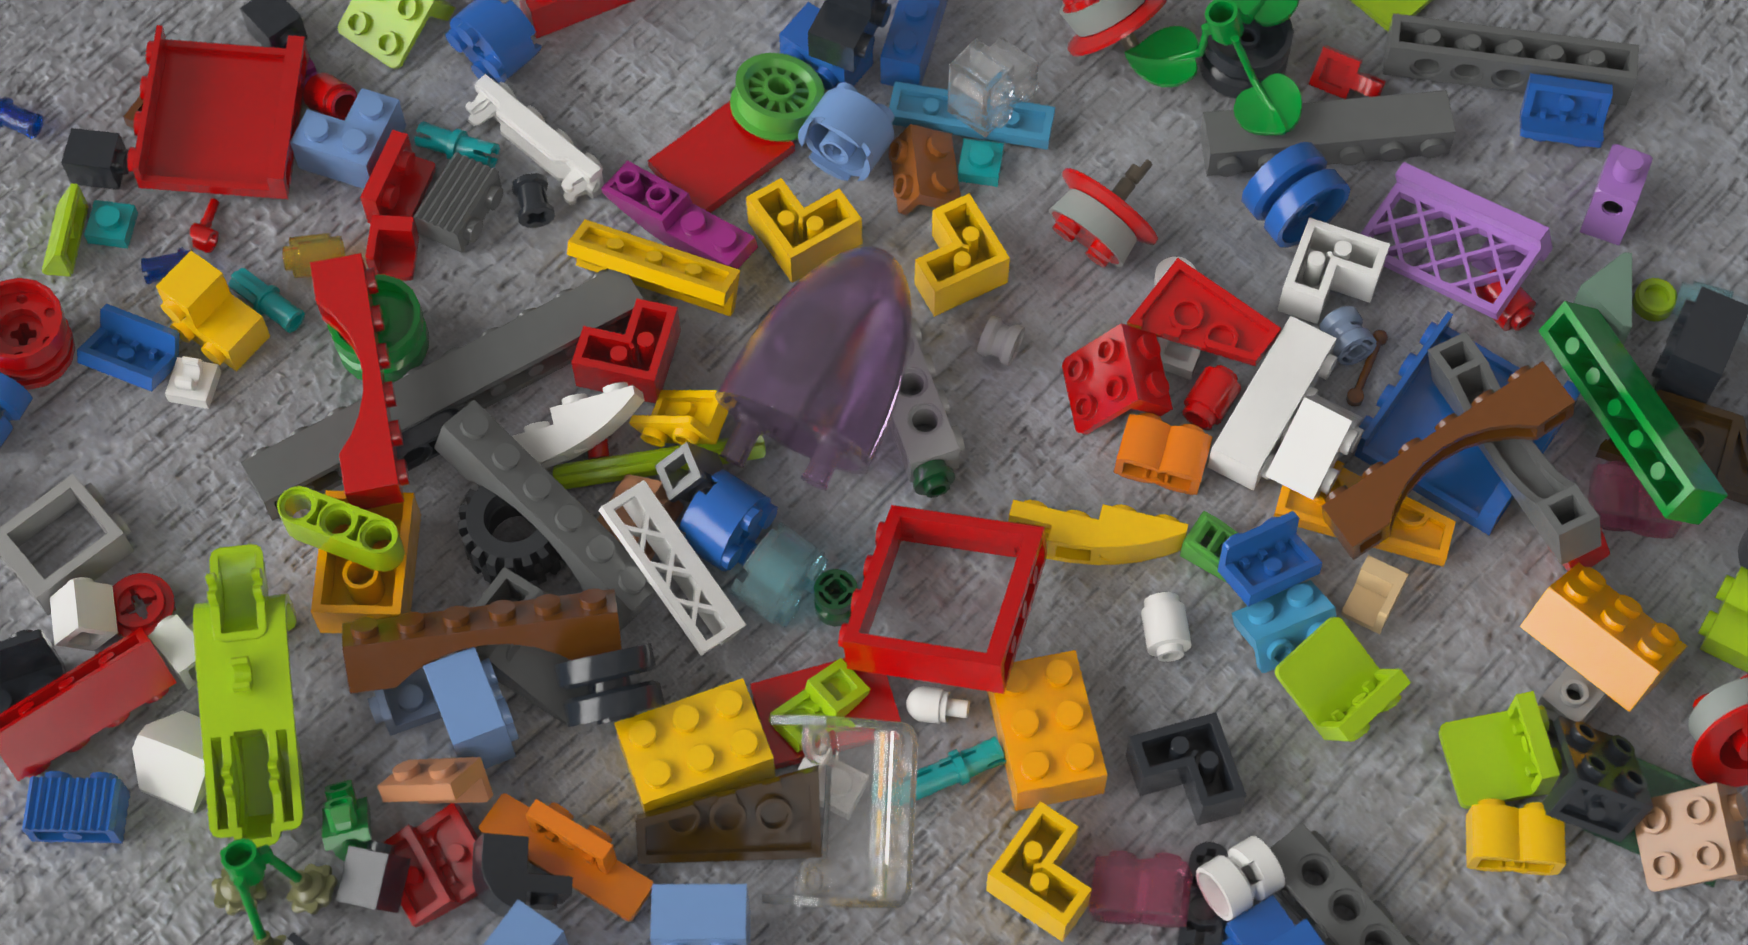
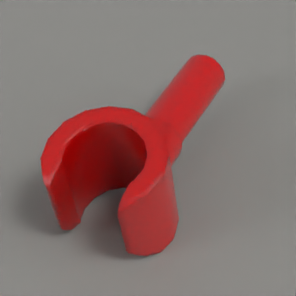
M215 198L209 200L200 223L195 222L190 227V236L193 239L192 246L206 253H211L215 249L219 239L218 231L211 228L220 203Z

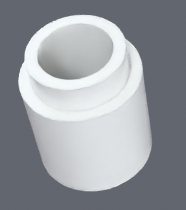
M1161 592L1148 596L1144 600V608L1141 611L1148 654L1157 657L1159 661L1163 662L1181 659L1184 656V652L1188 651L1192 646L1185 605L1179 601V596L1172 592Z

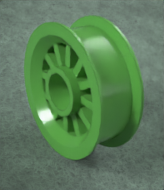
M762 53L747 59L739 67L735 77V88L730 98V108L736 121L751 134L771 141H792L798 139L800 128L824 96V86L817 72L804 61L782 53Z

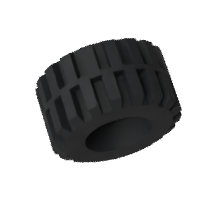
M477 484L479 488L477 491L469 489L465 495L467 504H461L458 513L461 521H458V530L467 559L470 560L471 566L477 574L482 572L484 580L491 584L505 567L526 581L536 580L538 585L547 581L545 574L549 571L556 575L561 570L559 560L564 561V559L538 529L526 539L517 542H505L493 537L495 529L504 520L523 515L501 497Z

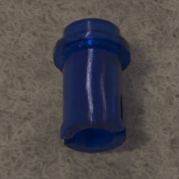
M10 97L0 98V128L5 126L26 135L30 139L36 138L42 130L44 117L39 113L36 114L14 104Z
M180 247L177 253L142 258V273L147 272V275H144L146 284L161 281L193 250L185 251L183 247Z

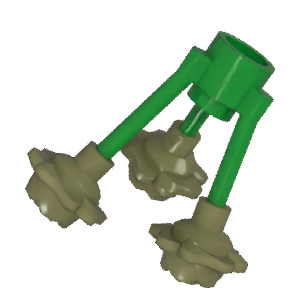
M245 838L232 841L220 851L221 863L224 868L221 870L222 878L214 879L211 883L216 893L214 905L217 908L225 907L227 914L230 916L246 911L254 931L252 937L254 945H283L287 939L285 935L272 938L271 933L264 929L257 910V901H262L267 897V891L263 886L267 864H270L290 879L292 888L286 898L290 903H293L291 909L296 914L307 912L315 915L321 908L328 906L332 901V894L338 880L332 875V867L327 864L318 867L310 863L305 867L304 871H296L277 857L269 845L257 848L252 840Z

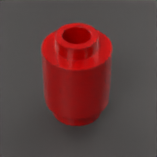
M325 72L312 76L306 83L303 91L304 102L308 108L314 112L344 121L358 96L356 90L351 85Z
M1494 269V270L1488 272L1487 274L1492 273V272H1496L1497 270ZM1510 279L1505 280L1506 285ZM1500 281L1475 288L1479 298L1492 304L1502 292ZM1520 286L1498 320H1493L1503 331L1511 329L1519 331L1534 318L1535 313L1533 309L1536 306V302Z
M1222 365L1205 367L1184 399L1185 407L1182 411L1184 418L1191 424L1207 431L1211 430L1214 425L1220 424L1241 391L1237 375L1231 369Z

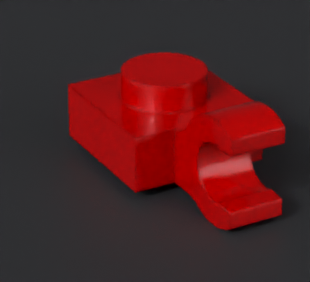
M1325 45L1308 84L1342 99H1347L1351 89L1368 97L1380 96L1386 81L1379 77L1359 72L1363 63L1362 59Z

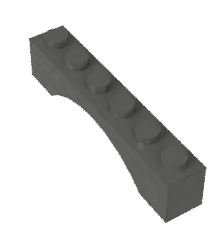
M1466 331L1428 349L1432 381L1458 416L1470 409L1474 399L1489 389H1493L1496 392L1501 388L1487 359ZM1509 439L1478 445L1561 565L1602 546L1600 516L1577 484L1563 476L1545 458L1532 440Z
M475 400L443 424L434 448L465 479L475 482L495 493L528 519L564 559L584 591L592 588L615 590L620 631L651 604L656 591L625 547Z

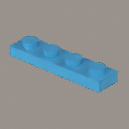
M896 81L889 109L894 114L892 125L908 127L912 124L953 135L1046 150L1049 147L1055 116V107Z

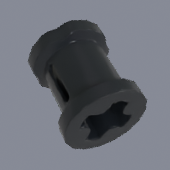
M539 173L524 174L517 177L512 182V192L519 200L520 210L517 214L519 224L527 228H537L549 224L555 218L553 206L548 204L546 195L548 187L547 177Z

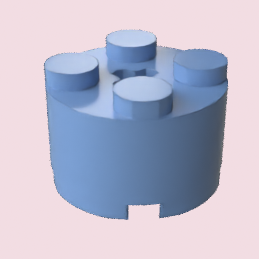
M842 82L836 88L824 94L800 128L798 140L801 147L806 142L812 151L809 159L822 171L840 180L848 181L851 176H860L858 181H862L869 176L893 141L894 129L892 122L894 114L887 106L880 103L875 104L869 98L858 93L854 86Z

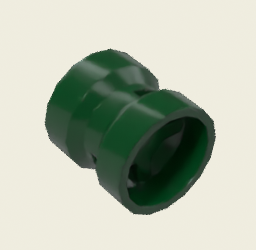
M841 569L827 570L820 574L815 581V612L818 618L826 625L837 627L842 626L843 623H849L852 615L851 600L854 590L858 587L854 577L847 571Z

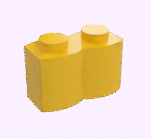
M1489 798L1478 801V804L1472 805L1467 812L1466 868L1489 872L1513 871L1532 875H1558L1566 865L1565 822L1547 816L1542 802H1531L1525 804L1523 808L1507 806L1503 800Z

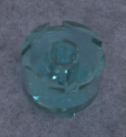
M780 522L778 524V531L772 529L752 552L743 566L748 576L744 583L736 578L731 587L730 594L771 624L776 625L779 623L785 628L800 609L798 602L804 590L810 594L814 592L815 581L820 574L825 572L823 570L829 560L825 558L826 553L783 522Z

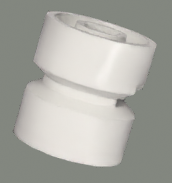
M1250 836L1230 848L1228 858L1219 855L1196 870V879L1204 898L1215 913L1226 921H1231L1253 906V899L1263 901L1285 886L1284 874L1277 858L1270 848L1256 836Z

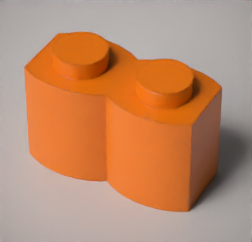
M1152 413L1129 414L1113 472L1134 481L1155 483L1172 491L1197 495L1213 437L1205 433L1202 428L1193 424L1171 426Z

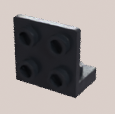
M41 629L34 631L21 630L13 633L9 639L0 641V713L66 673L64 662Z
M1558 716L1553 725L1569 773L1543 800L1542 803L1546 815L1622 842L1654 807L1633 745L1620 735L1613 736L1594 729L1583 721L1576 722L1563 716Z

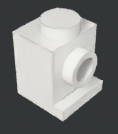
M177 614L167 616L157 624L154 631L148 635V638L161 658L189 690L197 684L193 623L187 627Z

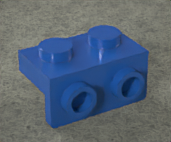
M1530 73L1520 109V136L1540 142L1552 141L1572 144L1576 147L1601 148L1604 141L1603 127L1613 96V85Z
M105 304L100 309V328L77 349V363L152 392L173 371L177 357H179V332L115 306Z
M1294 511L1280 517L1269 518L1262 525L1245 533H1236L1229 537L1222 545L1217 571L1248 607L1320 574L1322 561L1296 533L1299 516Z

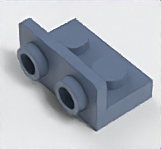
M423 667L409 675L396 688L374 690L375 696L367 698L375 723L384 722L390 736L442 718Z

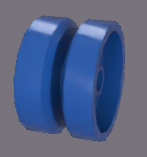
M1301 142L1276 154L1254 174L1242 193V203L1257 221H1265L1264 229L1277 245L1282 248H1289L1300 243L1309 217L1329 223L1341 211L1349 198L1350 187L1335 169H1326V159L1312 142Z

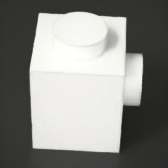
M79 577L68 581L66 585L50 597L55 646L95 651L118 633L112 585L97 583L86 577Z

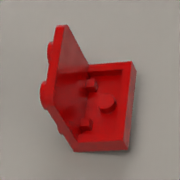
M1121 323L1063 360L1062 370L1075 430L1078 433L1087 435L1130 409L1152 413L1160 417L1173 410L1169 394L1170 386L1165 376L1160 355L1161 347L1156 334Z

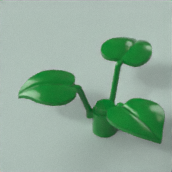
M1214 0L1205 10L1207 23L1201 26L1203 33L1199 46L1198 40L1191 30L1183 26H1169L1157 30L1137 46L1125 51L1128 63L1141 78L1159 87L1172 88L1183 85L1195 77L1198 70L1195 58H1200L1204 55L1209 36L1211 35L1220 44L1234 45L1253 88L1242 91L1234 104L1235 118L1244 130L1255 135H1284L1287 132H1291L1301 118L1302 97L1295 82L1283 74L1275 73L1260 83L1240 41L1244 31L1243 23L1250 24L1254 19L1261 26L1278 25L1294 14L1299 0Z

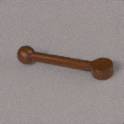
M1379 329L1372 334L1377 341L1376 347L1367 357L1355 388L1350 389L1347 393L1346 400L1351 406L1356 407L1363 402V388L1380 347L1388 341V335L1384 330Z

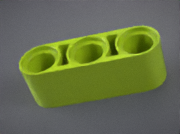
M302 486L291 487L279 497L277 503L278 513L286 531L292 538L376 571H391L403 561L405 551L401 537L394 522L388 518ZM300 510H310L309 513L302 518H292L293 515ZM339 525H350L343 533H332ZM380 540L391 541L388 546L382 549L372 548Z

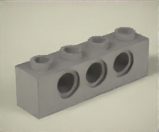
M904 305L856 318L855 340L910 483L915 480L913 476L914 470L921 464L931 460L941 459L953 470L959 468L960 451L965 450L963 437L957 425L951 427L947 414H950V406L945 391L943 389L937 390L933 381V378H936L935 366L930 354L923 355L919 343L922 342V335L917 320L915 318H908ZM892 353H901L906 357L892 359L888 356ZM913 388L918 390L920 393L916 395H906L902 393V391L905 389ZM927 424L934 429L929 432H922L917 430L916 427Z

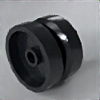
M1288 18L1278 25L1268 27L1259 25L1254 19L1250 24L1243 23L1244 31L1240 41L1258 81L1261 83L1268 76L1275 73L1285 75L1294 34L1291 19ZM1210 35L1205 53L1199 58L1198 62L1202 77L1215 91L1226 97L1236 99L1242 91L1253 88L1234 45L1220 44Z
M651 643L554 665L560 688L569 690L588 685L589 694L570 698L563 704L568 727L596 722L597 725L632 718L638 715L637 712L665 705L659 682L649 680L631 684L630 680L631 675L651 671L656 666Z

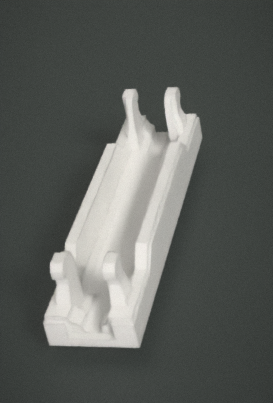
M486 74L476 82L474 86L478 95L472 103H466V110L471 113L468 119L469 123L473 126H478L492 117L500 123V132L506 139L556 180L563 181L561 184L565 191L563 196L569 205H574L577 202L576 198L584 194L593 199L602 193L601 188L604 186L603 167L596 157L588 152L583 154L578 150L564 131L552 129L545 123L543 116L537 109L531 105L525 107L516 99L513 91L503 82L497 84Z

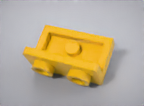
M661 390L652 414L632 415L629 424L641 433L643 441L657 447H664L666 443L683 445L685 442L694 445L716 444L733 398L723 390Z

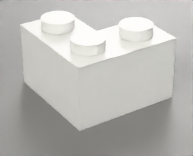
M1309 217L1284 283L1277 311L1318 324L1330 290L1371 303L1390 243Z
M1318 395L1304 397L1265 476L1312 500L1318 498L1321 492L1328 495L1339 475V471L1333 468L1337 459L1344 456V454L1348 455L1349 452L1353 453L1359 444L1364 430L1358 426L1363 417Z

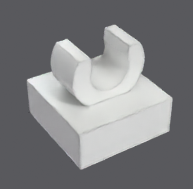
M177 357L165 391L168 402L209 409L222 373L219 365L202 362L198 358Z

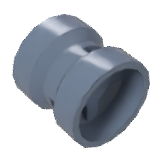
M1343 306L1333 310L1322 320L1319 330L1337 338L1333 353L1338 357L1339 363L1346 366L1356 364L1367 358L1374 351L1377 342L1370 330L1362 327L1363 319L1358 310L1353 306Z

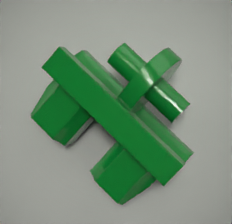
M352 780L325 786L327 802L325 807L322 808V841L325 851L333 850L335 856L342 861L346 859L349 846L367 849L368 841H372L369 802L367 797L357 799Z

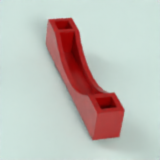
M361 253L310 262L315 300L322 319L338 331L353 348L362 368L363 394L359 416L351 436L339 453L345 496L349 504L362 509L405 502L402 486L410 485L405 458L398 460L396 451L397 446L403 445V437L399 420H391L390 408L397 407V400L393 382H385L384 369L391 368L387 344H379L378 331H384L385 325L380 305L373 306L371 294L379 293L375 269H366Z

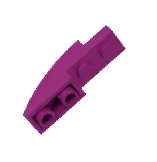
M628 160L601 188L603 194L620 210L651 235L671 248L735 269H739L758 248L753 235L692 203L688 192Z

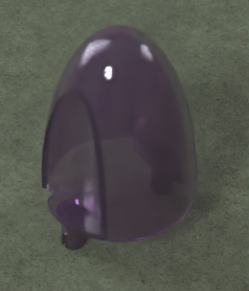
M858 246L844 250L813 268L795 283L774 305L747 340L715 393L717 402L735 417L734 421L737 423L723 451L719 454L721 458L737 467L744 468L759 435H767L778 441L782 446L811 459L800 478L820 490H827L836 469L859 475L869 472L899 397L905 375L912 332V304L908 281L901 265L892 254L875 246Z

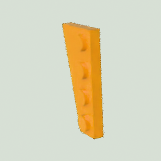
M1337 460L1333 468L1339 471V475L1328 495L1340 486L1346 485L1348 488L1362 480V477L1344 468V463ZM1282 485L1274 517H1280L1294 511L1299 516V528L1336 537L1323 520L1322 505L1326 503L1325 498L1328 496L1327 494L1321 492L1318 498L1312 500ZM1407 496L1396 516L1390 537L1373 548L1443 567L1447 559L1456 521Z

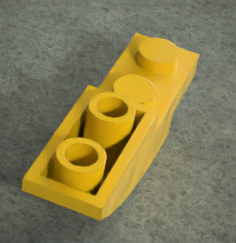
M1013 500L1008 522L1045 527L1047 559L1088 565L1137 563L1181 551L1189 525L1180 522L1177 518L1170 515H1147L1122 504L1113 506L1102 504L1099 519L1090 518L1088 514L1079 510H1067L1065 512L1048 508L1044 503L1036 500H1025L1023 502Z

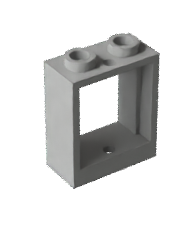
M74 474L0 527V559L47 615L51 613L50 597L66 585L68 581L79 577L90 578L94 581L134 552L126 538L132 532L117 512L109 516L102 508L106 501L91 482L83 486ZM78 503H81L106 534L44 579L18 547Z

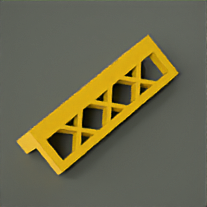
M584 219L568 241L567 255L577 258L576 266L594 272L604 269L615 270L629 275L636 286L730 317L735 311L741 270Z

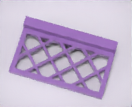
M1403 162L1395 174L1396 184L1360 234L1373 238L1374 235L1392 231L1395 245L1389 247L1384 267L1498 320L1538 260L1544 262L1552 251L1549 227ZM1402 198L1415 204L1418 213L1393 219L1391 211ZM1442 217L1452 222L1454 230L1429 236L1425 223ZM1421 223L1424 238L1400 244L1396 230ZM1476 234L1488 238L1490 247L1465 253L1461 238ZM1457 240L1460 255L1436 261L1432 246ZM1428 248L1431 262L1418 266H1411L1405 263L1404 253ZM1511 251H1517L1526 255L1519 266L1501 269L1498 255ZM1493 256L1497 271L1472 278L1468 263ZM1464 265L1467 276L1466 280L1451 284L1441 280L1439 270ZM1510 279L1506 285L1505 280ZM1500 281L1502 292L1493 304L1477 297L1476 287Z

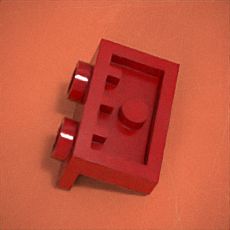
M396 130L391 131L360 196L367 221L370 224L372 215L414 217L436 172L435 162L416 157L406 133Z

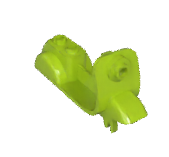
M247 544L220 547L211 553L209 559L210 573L205 575L209 589L207 591L208 602L194 604L193 608L194 649L209 829L216 838L234 837V840L245 838L252 840L257 847L263 845L271 846L276 844L282 837L283 831L293 830L301 825L305 810L304 776L301 752L296 735L288 631L293 629L297 622L296 612L287 593L268 595L263 552L258 545Z

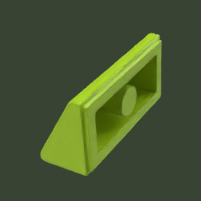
M71 183L58 202L42 266V273L45 275L71 277V274L74 272L89 208L78 184Z

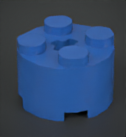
M500 0L472 1L451 19V29L445 34L449 44L456 51H463L473 63L471 69L478 79L486 74L498 83L506 82L539 54L542 49L540 44H534L531 36L536 33L535 28L512 0L505 4Z
M722 469L712 475V480L717 483L707 494L698 491L682 518L679 529L686 533L684 537L699 557L726 572L731 570L737 563L745 567L754 558L758 550V544L755 543V540L762 531V528L767 529L777 515L778 507L771 503L770 497Z

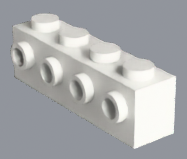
M1292 316L1289 317L1214 443L1210 453L1208 468L1253 491L1261 477L1269 479L1265 475L1304 397L1318 394L1319 390L1314 388L1320 377L1325 380L1328 379L1337 362L1338 357L1332 354L1337 338Z

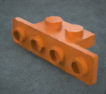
M506 793L500 795L479 825L481 833L529 836L528 862L550 875L572 876L574 890L628 922L635 918L651 894L652 884L654 883L649 878L617 860L614 846L611 844L612 838L607 833L593 825H589L587 829L572 821L574 816L557 803L551 802L547 806L535 799L531 807H528Z

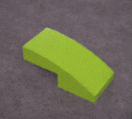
M840 658L807 680L805 690L772 711L768 722L799 753L855 708L869 694L870 688L852 669H847L846 662Z

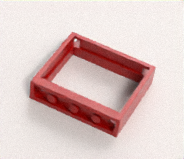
M891 505L885 522L880 521L877 526L874 554H868L865 559L863 568L864 581L861 589L856 588L854 590L851 600L852 615L849 623H843L839 632L838 646L844 649L847 669L1004 694L1047 559L1045 527ZM901 541L1016 558L986 653L869 634Z

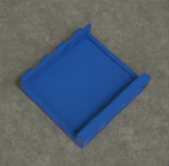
M1447 311L1439 324L1433 321L1430 323L1419 342L1423 347L1418 355L1411 352L1407 356L1398 372V375L1402 376L1396 386L1389 383L1379 397L1376 406L1380 407L1375 417L1372 418L1367 415L1363 419L1359 428L1363 429L1364 432L1354 456L1371 466L1380 461L1386 464L1399 455V449L1408 441L1416 437H1420L1423 440L1436 431L1435 426L1442 419L1455 413L1432 381L1428 349L1460 334L1449 327L1453 316L1452 313ZM1474 342L1487 359L1499 386L1502 388L1507 385L1509 377L1520 368ZM1567 380L1563 387L1574 399L1576 405L1581 393L1574 383ZM1564 422L1541 438L1532 440L1542 454H1544ZM1478 445L1464 449L1443 460L1424 475L1412 489L1489 536L1514 499Z

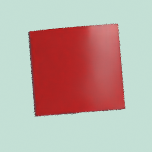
M457 803L449 804L417 827L408 824L382 842L396 846L394 855L411 858L401 906L413 927L417 928L478 896L472 880L473 843L478 839V836L463 809Z

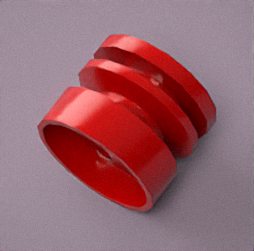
M14 278L0 281V373L14 379L26 390L45 387L62 377L72 364L76 349L73 333L65 318L61 303L49 287L36 280Z

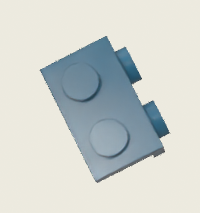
M1311 580L1294 585L1256 604L1232 612L1234 626L1254 649L1257 667L1262 673L1274 670L1283 659L1328 618L1337 617L1335 606Z

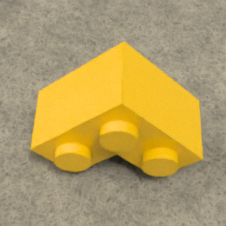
M781 177L746 197L749 225L791 283L862 244V218L840 188L803 207Z
M970 193L932 210V237L939 246V249L915 259V286L935 317L1008 283L1010 257Z
M190 251L156 285L163 301L160 306L172 321L170 328L177 330L179 338L184 342L189 343L193 340L200 345L204 355L214 364L220 366L222 363H225L237 372L270 337L263 316L232 295L223 273L193 251Z
M1040 801L989 871L986 891L1063 942L1089 906L1092 889L1060 868L1076 844L1079 826Z

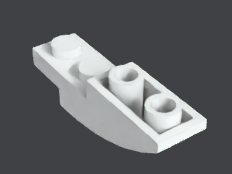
M627 382L607 385L603 387L602 394L588 398L587 394L584 393L570 395L561 400L562 405L550 408L554 425H550L548 421L532 423L524 427V433L513 435L512 437L544 469L548 470L555 465L563 464L580 456L613 434L645 401L644 395L635 386H628Z

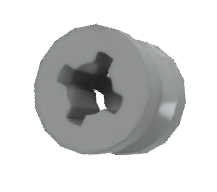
M992 315L981 335L977 354L984 357L993 355L999 358L1001 364L1010 366L1021 346L1025 327L1018 324L1013 326L1003 323L1002 318Z

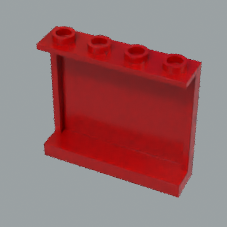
M156 25L154 41H148L146 47V63L150 65L148 76H142L140 81V98L144 100L142 111H136L134 116V134L137 136L136 147L129 148L127 158L128 171L134 173L138 188L288 199L294 163V153L290 141L300 122L303 91L309 61L305 37L288 35L286 48L166 39L163 26Z

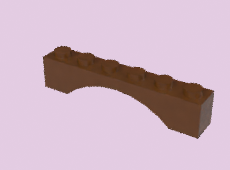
M1544 361L1533 368L1526 365L1518 369L1509 377L1507 385L1496 392L1493 389L1483 392L1474 399L1470 409L1459 416L1456 413L1448 415L1435 426V432L1423 440L1420 437H1416L1408 441L1399 449L1397 457L1386 464L1383 461L1373 464L1364 471L1361 476L1362 480L1349 488L1346 485L1340 486L1325 498L1326 503L1322 505L1323 520L1353 560L1390 537L1396 516L1407 495L1424 475L1443 460L1464 449L1487 442L1509 439L1537 440L1573 417L1574 399Z
M592 588L577 594L561 596L545 594L530 600L514 602L498 600L490 605L475 607L452 606L443 611L428 613L412 611L396 617L381 619L364 617L353 622L342 623V649L350 693L396 688L409 675L429 662L458 650L481 645L514 644L536 647L559 654L571 661L622 649L614 589L602 590Z

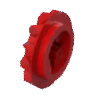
M149 573L132 574L122 578L113 585L117 635L119 637H125L140 627L148 636L154 631L161 620L172 615L173 611H176L172 589L167 582L156 575ZM137 595L144 604H150L146 607V619L139 617L136 612L131 613L135 610L133 596Z

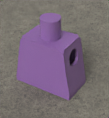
M1618 144L1612 145L1580 229L1581 233L1620 245L1653 160L1650 155ZM1614 201L1620 204L1617 213L1606 211L1603 207L1605 202Z

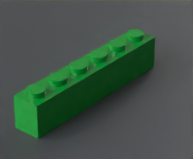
M1565 301L1538 332L1665 519L1699 525L1728 494L1600 311L1595 308Z

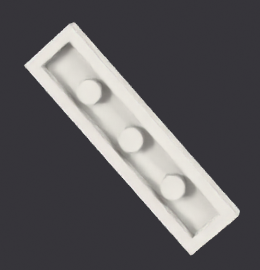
M645 480L601 506L599 512L701 656L717 645H723L746 626V623ZM623 506L637 527L625 525L615 510ZM633 536L639 537L638 543ZM646 540L662 563L650 561L644 553ZM658 572L665 573L664 580ZM671 577L674 578L688 600L675 597L670 590ZM684 609H689L690 615ZM697 612L714 635L707 641L696 627Z

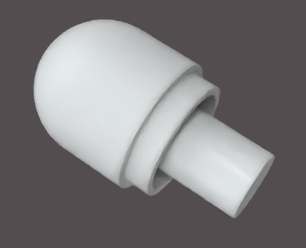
M920 686L910 692L907 697L906 707L910 716L915 720L940 724L941 722L947 723L949 716L968 718L970 701L952 699L951 692L945 691L944 688Z

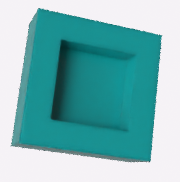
M964 138L958 168L959 182L998 187L1004 144Z
M94 200L84 233L87 243L128 249L139 214L136 206L133 204Z

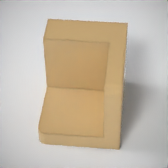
M1368 555L1341 611V615L1380 634L1403 590L1409 574Z

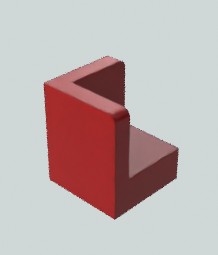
M372 215L365 259L368 268H374L376 275L385 274L402 281L413 280L419 245V234L414 217Z

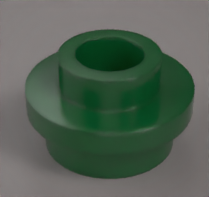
M931 460L921 464L914 470L913 476L915 480L913 481V488L919 495H926L929 498L938 497L950 489V485L954 482L956 476L953 469L947 466L944 460Z

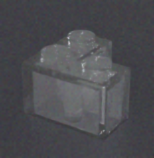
M1001 36L990 47L975 38L949 64L947 111L986 138L996 127L1002 128L1009 121L1013 110L1022 101L1027 102L1034 96L1039 87V82L1037 81L1039 62Z

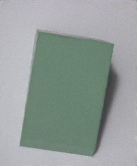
M1623 252L1581 284L1573 302L1598 309L1623 345L1632 328V253Z

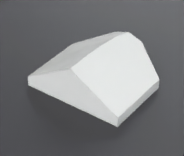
M182 710L146 724L138 734L132 750L139 790L195 814L206 794L200 717Z

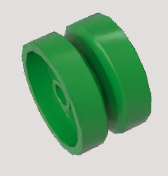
M378 274L376 277L379 293L371 295L373 306L380 305L385 325L384 331H378L379 344H387L391 368L384 369L385 382H395L403 378L409 370L422 364L429 349V330L414 291L401 279ZM327 324L344 368L357 379L362 380L361 364L353 348L338 331Z

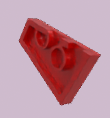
M1179 258L1175 260L1127 321V325L1154 333L1156 337L1255 367L1274 344L1282 330L1278 325Z

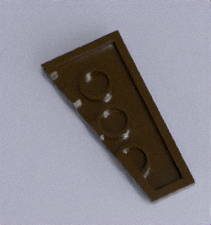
M819 765L637 814L638 864L822 858Z

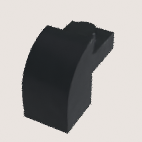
M482 833L473 843L472 880L478 897L492 912L505 917L517 900L524 904L530 902V908L535 910H554L558 908V904L562 905L572 896V876L527 873L529 836Z

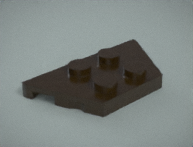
M1659 389L1656 393L1728 494L1726 499L1748 505V431L1744 416ZM1611 438L1605 439L1600 444L1595 457L1631 468Z

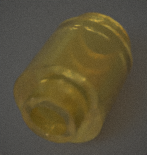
M331 233L290 237L289 246L282 247L285 270L293 271L295 279L312 277L310 262L346 256L342 236H332Z

